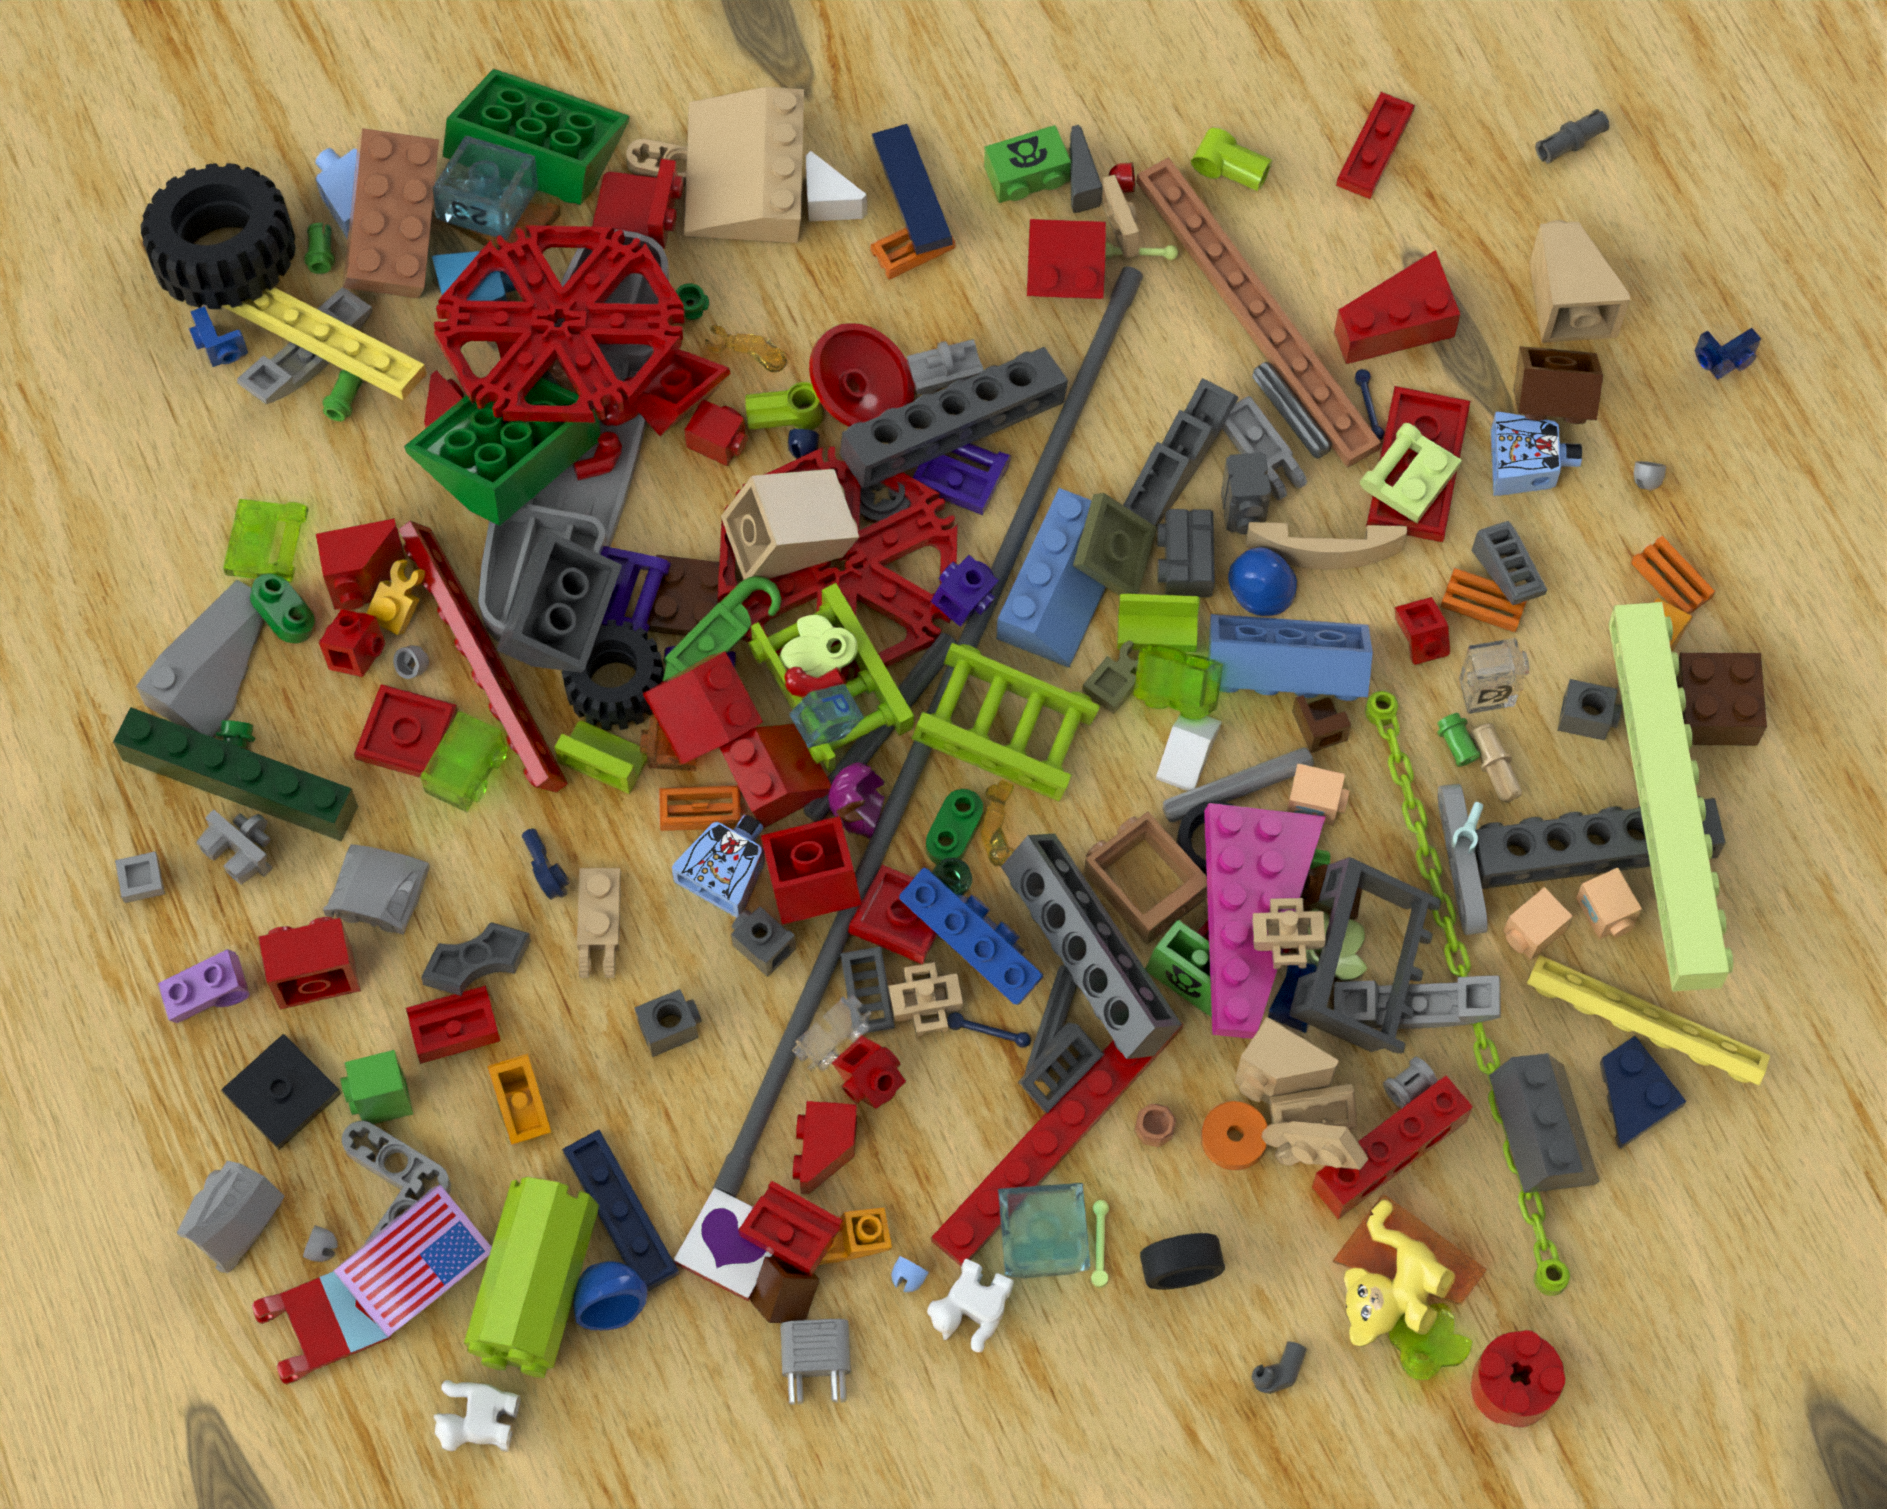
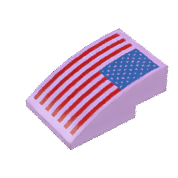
M438 1185L433 1187L402 1215L397 1216L333 1270V1272L388 1337L488 1257L492 1247L444 1188Z

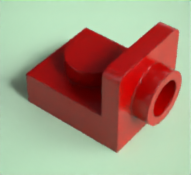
M1432 597L1395 607V619L1409 642L1410 659L1414 665L1446 657L1450 654L1449 625Z

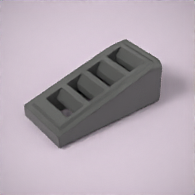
M1079 125L1072 126L1070 133L1071 207L1073 212L1077 213L1100 207L1102 184L1083 130Z
M1509 521L1481 529L1477 532L1471 551L1512 605L1546 595L1547 588L1517 531ZM1514 568L1517 569L1516 571H1513V572L1508 573V570H1511V569H1514ZM1522 580H1525L1527 582L1526 584L1517 587L1514 584Z
M881 947L840 953L854 1035L895 1028ZM875 962L876 964L875 970L852 973L851 970L852 965ZM878 978V986L854 988L855 981ZM881 994V1002L857 1005V997ZM878 1010L884 1011L885 1018L860 1022L859 1014Z
M1068 1022L1055 1035L1018 1083L1044 1112L1048 1113L1104 1053L1078 1024ZM1071 1044L1080 1053L1076 1059L1067 1050ZM1060 1055L1070 1065L1067 1071L1056 1060ZM1049 1066L1060 1077L1057 1083L1045 1071ZM1038 1077L1051 1090L1047 1096L1034 1083Z

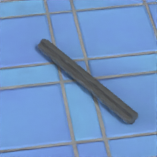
M941 633L898 687L909 708L913 706L945 665L943 663L951 644H958L950 635ZM883 725L858 738L837 764L836 769L827 777L831 785L837 774L848 765L858 762L867 764L895 729L893 725L890 727ZM828 795L817 798L805 805L804 814L814 822L823 820L831 810Z

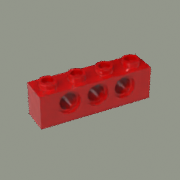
M1445 1075L1358 1141L1368 1156L1367 1162L1360 1170L1343 1167L1335 1168L1326 1165L1316 1173L1312 1188L1337 1219H1340L1464 1125L1471 1114L1473 1106L1448 1076Z

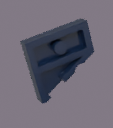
M1636 1036L1602 1057L1600 1067L1603 1082L1607 1085L1610 1113L1612 1112L1617 1133L1615 1136L1616 1144L1620 1149L1685 1105L1686 1100Z

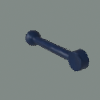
M1361 369L1356 372L1354 381L1358 386H1361L1371 430L1381 440L1384 437V430L1378 425L1368 386L1370 373L1367 370Z
M958 1012L951 1013L947 1019L948 1026L952 1030H960L963 1027L1014 1041L1020 1048H1025L1031 1043V1037L1026 1032L1016 1034L968 1021Z

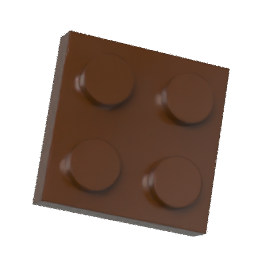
M656 554V557L670 562L671 566L668 575L662 577L647 624L650 626L648 631L687 636L718 604L719 562Z

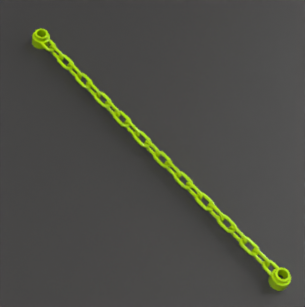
M1377 691L1368 698L1365 715L1369 722L1377 726L1380 736L1388 741L1391 755L1388 757V766L1393 781L1401 786L1405 801L1402 804V813L1406 826L1411 832L1416 834L1419 845L1416 851V860L1420 873L1425 879L1430 881L1433 896L1439 898L1441 904L1445 900L1450 917L1444 916L1443 921L1440 919L1438 910H1432L1436 924L1444 928L1448 943L1445 945L1444 954L1449 970L1455 976L1468 977L1467 974L1470 972L1471 963L1465 945L1458 941L1455 935L1453 925L1457 919L1452 900L1449 895L1442 892L1439 877L1442 874V866L1436 849L1428 845L1425 835V829L1428 826L1427 816L1422 802L1414 798L1410 785L1413 782L1414 773L1408 756L1400 751L1396 738L1400 733L1396 717L1398 701L1389 692ZM1379 701L1386 702L1389 708L1380 709L1376 706V703ZM1392 723L1394 730L1392 728H1388L1385 732L1383 726H1387ZM1402 758L1408 776L1402 774L1399 779L1394 762L1399 764ZM1416 805L1422 823L1416 821L1413 826L1408 809L1414 810ZM1430 852L1436 870L1430 868L1427 873L1422 855L1428 857ZM1459 948L1465 966L1459 964L1456 969L1450 950L1455 953ZM1482 1022L1473 1023L1471 1025H1473L1477 1039L1473 1045L1475 1058L1480 1071L1488 1075L1492 1089L1488 1094L1489 1105L1494 1119L1503 1126L1507 1139L1503 1144V1152L1508 1168L1518 1176L1522 1189L1518 1195L1520 1209L1524 1220L1533 1226L1537 1240L1533 1247L1538 1266L1534 1273V1284L1544 1295L1555 1296L1565 1290L1570 1279V1273L1567 1266L1560 1261L1555 1244L1546 1238L1542 1225L1546 1214L1539 1192H1523L1489 1075L1500 1067V1059L1494 1042L1486 1038ZM1488 1045L1494 1064L1488 1062L1485 1067L1480 1049L1485 1050ZM1533 1195L1539 1215L1533 1213L1530 1218L1524 1198L1531 1200ZM1549 1247L1553 1259L1543 1261L1540 1250L1546 1251ZM1546 1270H1556L1560 1275V1280H1550L1546 1276Z

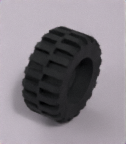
M213 163L206 164L204 169L196 170L194 167L186 170L184 176L180 178L174 176L167 181L164 190L159 188L151 198L153 204L148 203L143 213V221L141 223L142 242L158 283L162 289L169 292L170 296L181 302L186 300V303L190 306L201 308L202 305H207L209 309H221L222 305H230L232 308L241 306V301L250 298L254 301L262 297V291L267 288L271 290L279 283V275L284 276L291 266L290 261H292L295 255L296 246L294 241L296 238L281 191L275 187V183L267 176H260V172L249 167H245L243 170L237 164L226 163L225 167H219L218 164ZM227 227L243 228L236 236L221 243L212 245L194 244L205 234L217 229Z

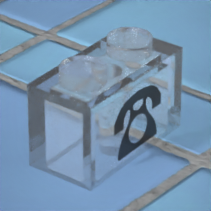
M1516 638L1469 645L1459 676L1468 714L1515 706L1519 692L1523 691L1524 688L1523 681L1525 675L1529 674L1527 654L1525 651L1519 650Z

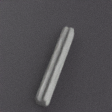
M1303 747L1179 794L1163 802L1164 814L1169 822H1176L1183 819L1190 809L1203 802H1228L1295 776L1297 763L1313 767V757L1308 748Z

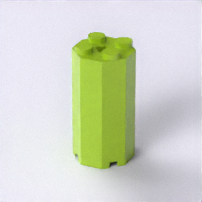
M524 1177L520 1183L517 1180L511 1181L464 1340L469 1353L482 1357V1365L501 1371L506 1370L507 1365L520 1367L522 1373L537 1378H545L547 1369L554 1368L600 1206L590 1194L579 1190L578 1197L575 1198L567 1193L569 1186L532 1177Z

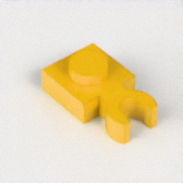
M404 559L398 560L392 565L390 571L392 583L388 580L379 583L367 610V614L376 616L380 626L396 635L404 634L420 600L410 593L412 588L422 583L425 576V571L419 569L413 571L410 580L407 579L404 575V569L408 561Z

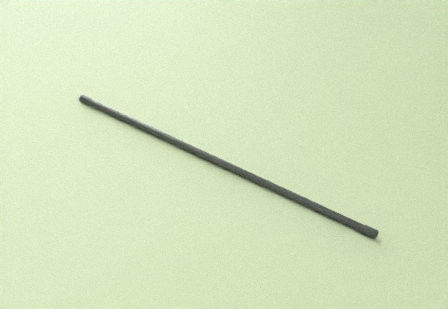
M1126 266L1121 270L1110 295L1107 309L993 562L991 571L999 581L991 594L996 599L981 616L975 611L968 619L957 645L959 646L966 644L977 649L1127 308L1132 304L1141 284L1143 274L1136 268ZM947 666L927 714L936 712L954 670L953 667ZM915 740L855 872L861 902L878 873L933 749ZM859 906L838 911L732 1151L727 1155L713 1189L715 1187L736 1198L750 1167V1160L839 961L840 953L843 952L850 933H848L849 925Z

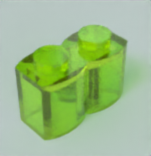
M1150 644L1139 651L1133 696L1145 701L1144 703L1148 707L1164 709L1169 706L1180 711V715L1184 718L1202 719L1217 709L1223 664L1207 657L1187 654L1173 647Z

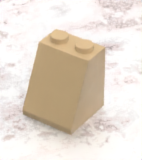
M1554 220L1547 224H1540L1529 265L1541 343L1617 338L1630 302L1627 289L1579 221L1565 222L1563 220Z
M834 469L751 476L721 515L744 580L754 576L770 579L841 558L859 538L857 523L851 516L845 500L844 489L839 484Z

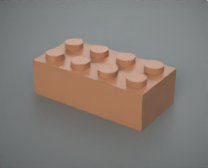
M362 128L357 145L343 288L419 299L425 285L439 139Z

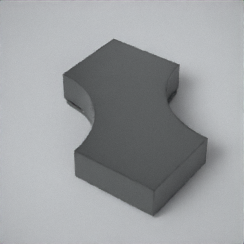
M491 922L479 936L468 942L455 945L439 943L421 977L422 983L425 986L461 996L473 981L484 975L496 972L515 974L531 941L530 934Z

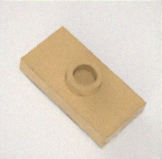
M1115 175L1104 177L1101 181V204L1121 251L1126 256V259L1138 256L1139 230L1136 225L1138 218L1132 202H1126Z
M1352 1084L1269 1097L1272 1124L1275 1122L1290 1123L1291 1121L1343 1126L1348 1129L1357 1127L1355 1090Z

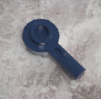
M536 829L526 830L523 832L522 838L534 860L531 862L533 866L532 871L538 884L550 900L558 895L563 898L567 895L565 886L570 884L567 875L558 863L551 866L546 856V848Z

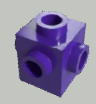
M968 555L959 565L953 561L938 578L942 583L935 592L931 602L961 627L975 611L981 616L996 599L991 593L999 580L993 575V572L986 564L976 561Z

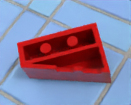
M1436 250L1338 309L1334 334L1345 364L1455 337L1461 314Z

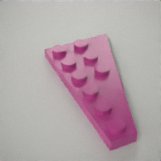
M1209 803L1204 810L1212 1035L1253 1039L1259 1030L1278 969H1273L1272 951H1257L1254 949L1253 913H1270V899L1301 897L1326 816ZM1278 909V912H1285L1288 910L1295 912V909Z

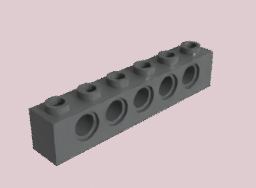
M1045 347L1033 352H1023L1014 360L1000 366H990L981 374L966 380H957L943 390L933 394L921 395L912 403L898 409L890 408L879 417L864 423L858 422L851 425L842 432L840 455L862 489L1063 404L1068 379Z
M1715 798L1704 799L1706 818L1702 822L1704 834L1711 836L1712 858H1718L1726 843ZM1614 806L1602 809L1597 814L1583 815L1581 812H1569L1561 815L1559 819L1543 821L1541 817H1531L1514 825L1503 826L1500 822H1493L1481 826L1475 831L1478 836L1475 855L1482 889L1606 873L1617 867L1620 871L1650 867L1646 838L1636 840L1627 832V830L1631 829L1638 830L1645 837L1640 806L1627 810ZM1598 835L1605 841V844L1595 845L1589 841L1587 836ZM1547 841H1560L1566 849L1562 851L1554 850L1548 845ZM1517 845L1525 851L1526 855H1513L1507 847Z
M1056 834L1027 835L1001 866L1010 880L1012 888L1020 895L1031 912L1032 919L1040 926L1050 941L1053 951L1061 958L1072 975L1074 983L1086 996L1093 1007L1095 1015L1102 1021L1114 1039L1117 1049L1123 1053L1126 1059L1154 1056L1182 1025Z

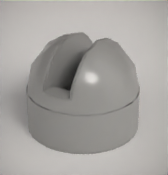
M1636 461L1633 472L1635 483L1641 489L1649 491L1657 489L1662 485L1665 478L1666 465Z
M406 646L398 649L394 654V668L401 677L411 679L420 676L427 670L429 657L419 646ZM415 662V666L412 668L410 665Z
M315 1225L307 1242L303 1257L315 1262L328 1261L334 1257L335 1253L332 1249L338 1247L334 1234L325 1228Z

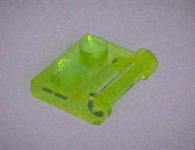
M239 499L223 566L225 575L256 579L263 574H276L288 582H292L296 569L293 566L300 529L302 523H305L307 520L309 508L297 502L279 504ZM277 521H284L286 524L278 560L273 564H269L268 561Z

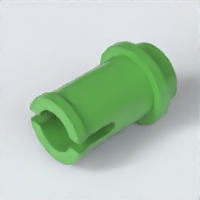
M313 223L307 228L308 252L305 254L304 261L311 272L324 274L329 272L335 263V257L331 253L332 228L326 224L323 233V223Z
M341 370L330 396H326L322 402L324 406L323 413L335 421H344L345 417H349L353 411L351 404L363 380L346 370Z
M1454 713L1444 717L1437 723L1439 727L1437 734L1439 737H1444L1457 767H1462L1477 760L1481 754L1466 728L1467 719L1461 718L1459 713Z

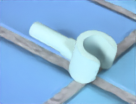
M1474 803L1467 823L1454 833L1451 844L1453 848H1455L1458 838L1467 837L1472 843L1468 854L1473 853L1478 841L1475 831L1484 807L1482 803Z

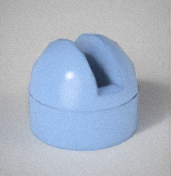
M899 1256L893 1266L891 1279L896 1288L903 1279L907 1280L904 1292H913L919 1289L929 1272Z

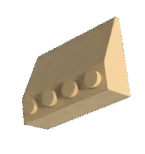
M763 87L689 102L684 236L787 243L798 242L801 222L804 89Z

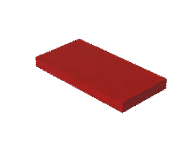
M1394 386L1380 460L1397 439L1396 433L1403 423L1415 426L1424 437L1460 458L1471 401ZM1409 448L1384 480L1385 483L1393 487L1418 453ZM1457 471L1418 523H1415L1372 496L1366 527L1367 525L1407 526L1408 536L1443 542Z

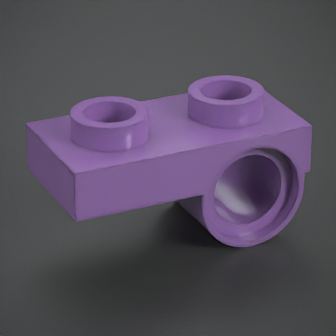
M228 949L158 983L168 1020L179 1023L212 1006L228 1007L238 1004L250 995L239 957L236 952Z

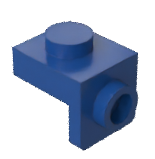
M205 306L190 311L195 326L188 328L197 350L205 348L212 367L220 364H231L248 353L240 330H235L218 337Z

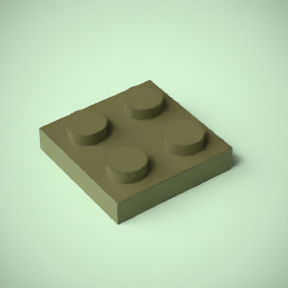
M1093 494L1073 566L1119 596L1120 594H1138L1157 527L1107 494Z

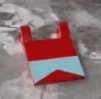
M334 1272L280 1294L260 1298L252 1303L254 1316L260 1324L269 1322L282 1313L287 1312L304 1355L287 1358L277 1364L281 1382L286 1385L301 1379L312 1371L391 1339V1335L387 1337Z

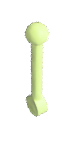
M1106 242L1105 259H1110L1113 255H1123L1120 247H1114L1111 243ZM1168 245L1165 248H1139V255L1165 256L1169 260L1175 259L1179 253L1174 245Z
M1098 1200L1093 1204V1211L1097 1215L1096 1271L1093 1272L1091 1281L1095 1287L1102 1288L1108 1283V1274L1104 1271L1105 1215L1109 1212V1205L1104 1200Z

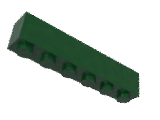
M130 707L113 740L122 761L341 842L358 808L352 788Z

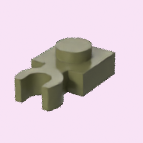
M1130 640L1121 646L1117 662L1107 656L1083 684L1082 691L1113 713L1119 709L1138 686L1139 678L1133 674L1144 671L1149 663L1150 654L1147 652L1138 660H1132L1128 657V654L1133 649V642Z

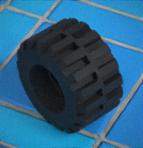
M607 620V626L599 628L586 668L582 673L562 671L567 699L570 706L573 705L576 715L579 718L585 716L586 722L593 726L600 722L603 730H611L612 725H619L620 730L628 729V722L634 721L638 725L644 722V713L651 716L653 712L643 693L662 683L664 676L661 654L658 652L654 639H648L647 632L641 627L634 631L633 623L624 621L622 626H617L616 620ZM610 663L626 664L636 671L627 683L618 687H602L591 680L599 668Z

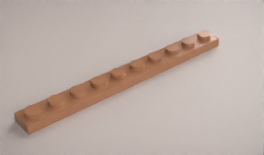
M1168 157L1138 173L1137 184L1269 363L1272 364L1332 442L1331 447L1348 468L1380 450V440Z

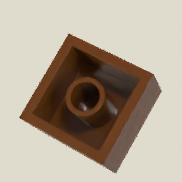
M1519 346L1513 389L1519 414H1524L1526 418L1531 420H1546L1548 416L1563 417L1564 421L1573 424H1584L1587 420L1597 421L1603 382V373L1597 353Z
M1681 652L1678 657L1679 674L1676 676L1678 688H1683L1685 692L1686 708L1682 714L1684 724H1690L1692 745L1757 746L1767 728L1761 653Z

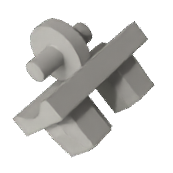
M974 339L949 346L946 341L939 342L937 349L907 356V364L917 394L922 395L933 394L938 389L948 387L957 380H966L984 371Z
M215 810L205 817L209 827L196 842L199 849L213 861L228 847L236 854L224 865V868L240 885L257 872L265 877L272 870V866L266 862V853L254 844V842H257L261 847H265L271 840L264 833L267 820L263 816L256 814L247 819L244 815L238 814L234 818L233 823L240 830H237Z

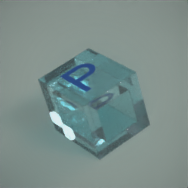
M845 684L809 692L789 714L808 748L844 739L864 718Z

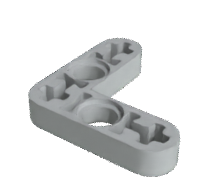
M356 1121L344 1130L342 1144L347 1155L356 1163L401 1190L365 1243L393 1221L401 1210L409 1209L417 1202V1200L409 1198L412 1194L419 1200L425 1190L422 1183L424 1178L432 1180L435 1175L438 1176L439 1185L449 1195L451 1191L450 1179L446 1170L436 1162L367 1121ZM366 1133L369 1134L368 1139L370 1143L379 1149L375 1162H372L375 1158L374 1152L369 1148L361 1146L358 1150H355L356 1145L353 1141L355 1136L362 1138ZM402 1153L408 1157V1164L403 1171L391 1173L385 1169V1161L391 1154Z

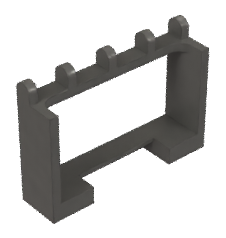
M1348 857L1329 864L1327 867L1319 898V903L1332 908L1325 936V946L1322 948L1316 972L1299 977L1289 1016L1369 1052L1385 1048L1391 1052L1401 1054L1404 1053L1406 1044L1395 1038L1400 1018L1412 1019L1414 1013L1412 1007L1404 1004L1409 981H1421L1424 973L1421 969L1413 966L1419 942L1430 944L1433 936L1431 932L1423 929L1427 909L1439 910L1441 900ZM1357 887L1406 910L1411 909L1381 1031L1327 1008Z

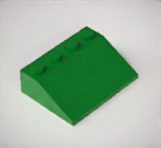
M493 68L447 117L442 157L456 161L461 166L473 167L490 173L493 177L519 183L530 190L553 195L564 202L581 205L595 189L629 123L630 116Z
M540 378L526 394L525 401L531 405L569 406L577 402L579 395ZM466 395L404 446L405 452L469 511L500 526L598 443L601 433L599 418H597L594 409L591 411L594 413L595 423L504 421L503 416L499 418L494 417L492 407L496 402H488L481 410L477 407L476 399L472 404Z

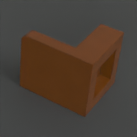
M1304 695L1295 697L1292 713L1310 753L1348 740L1351 728L1348 716L1345 711L1337 714L1329 697L1307 704Z
M764 1257L750 1301L768 1323L806 1320L820 1279L815 1273L810 1276L778 1257Z

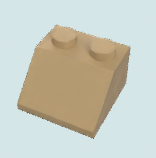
M1267 1017L1240 1058L1235 1084L1239 1086L1240 1092L1249 1099L1256 1102L1263 1100L1270 1105L1269 1097L1331 1087L1339 1060Z

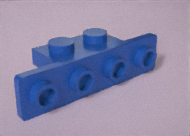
M927 868L921 869L899 895V899L1013 1004H1021L1043 978V973L1022 955L1025 950L1016 943L1020 938L1019 935L1002 921L999 925L994 923L987 916L990 909L976 896L971 895L967 898L955 894Z

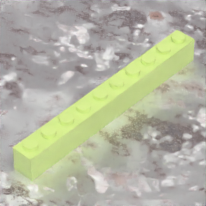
M1662 602L1614 605L1608 625L1672 992L1722 988L1728 974L1733 971V955L1731 949L1724 946L1722 934L1726 933V917L1724 910H1718L1716 896L1719 895V878L1717 872H1711L1709 863L1713 853L1711 836L1704 834L1702 822L1706 818V807L1703 797H1697L1695 785L1699 782V768L1697 761L1690 758L1689 748L1692 747V730L1690 724H1684L1682 712L1686 708L1685 692L1683 688H1678L1676 676L1679 674V658L1677 652H1671L1669 642L1673 636L1672 620L1670 616L1665 617Z

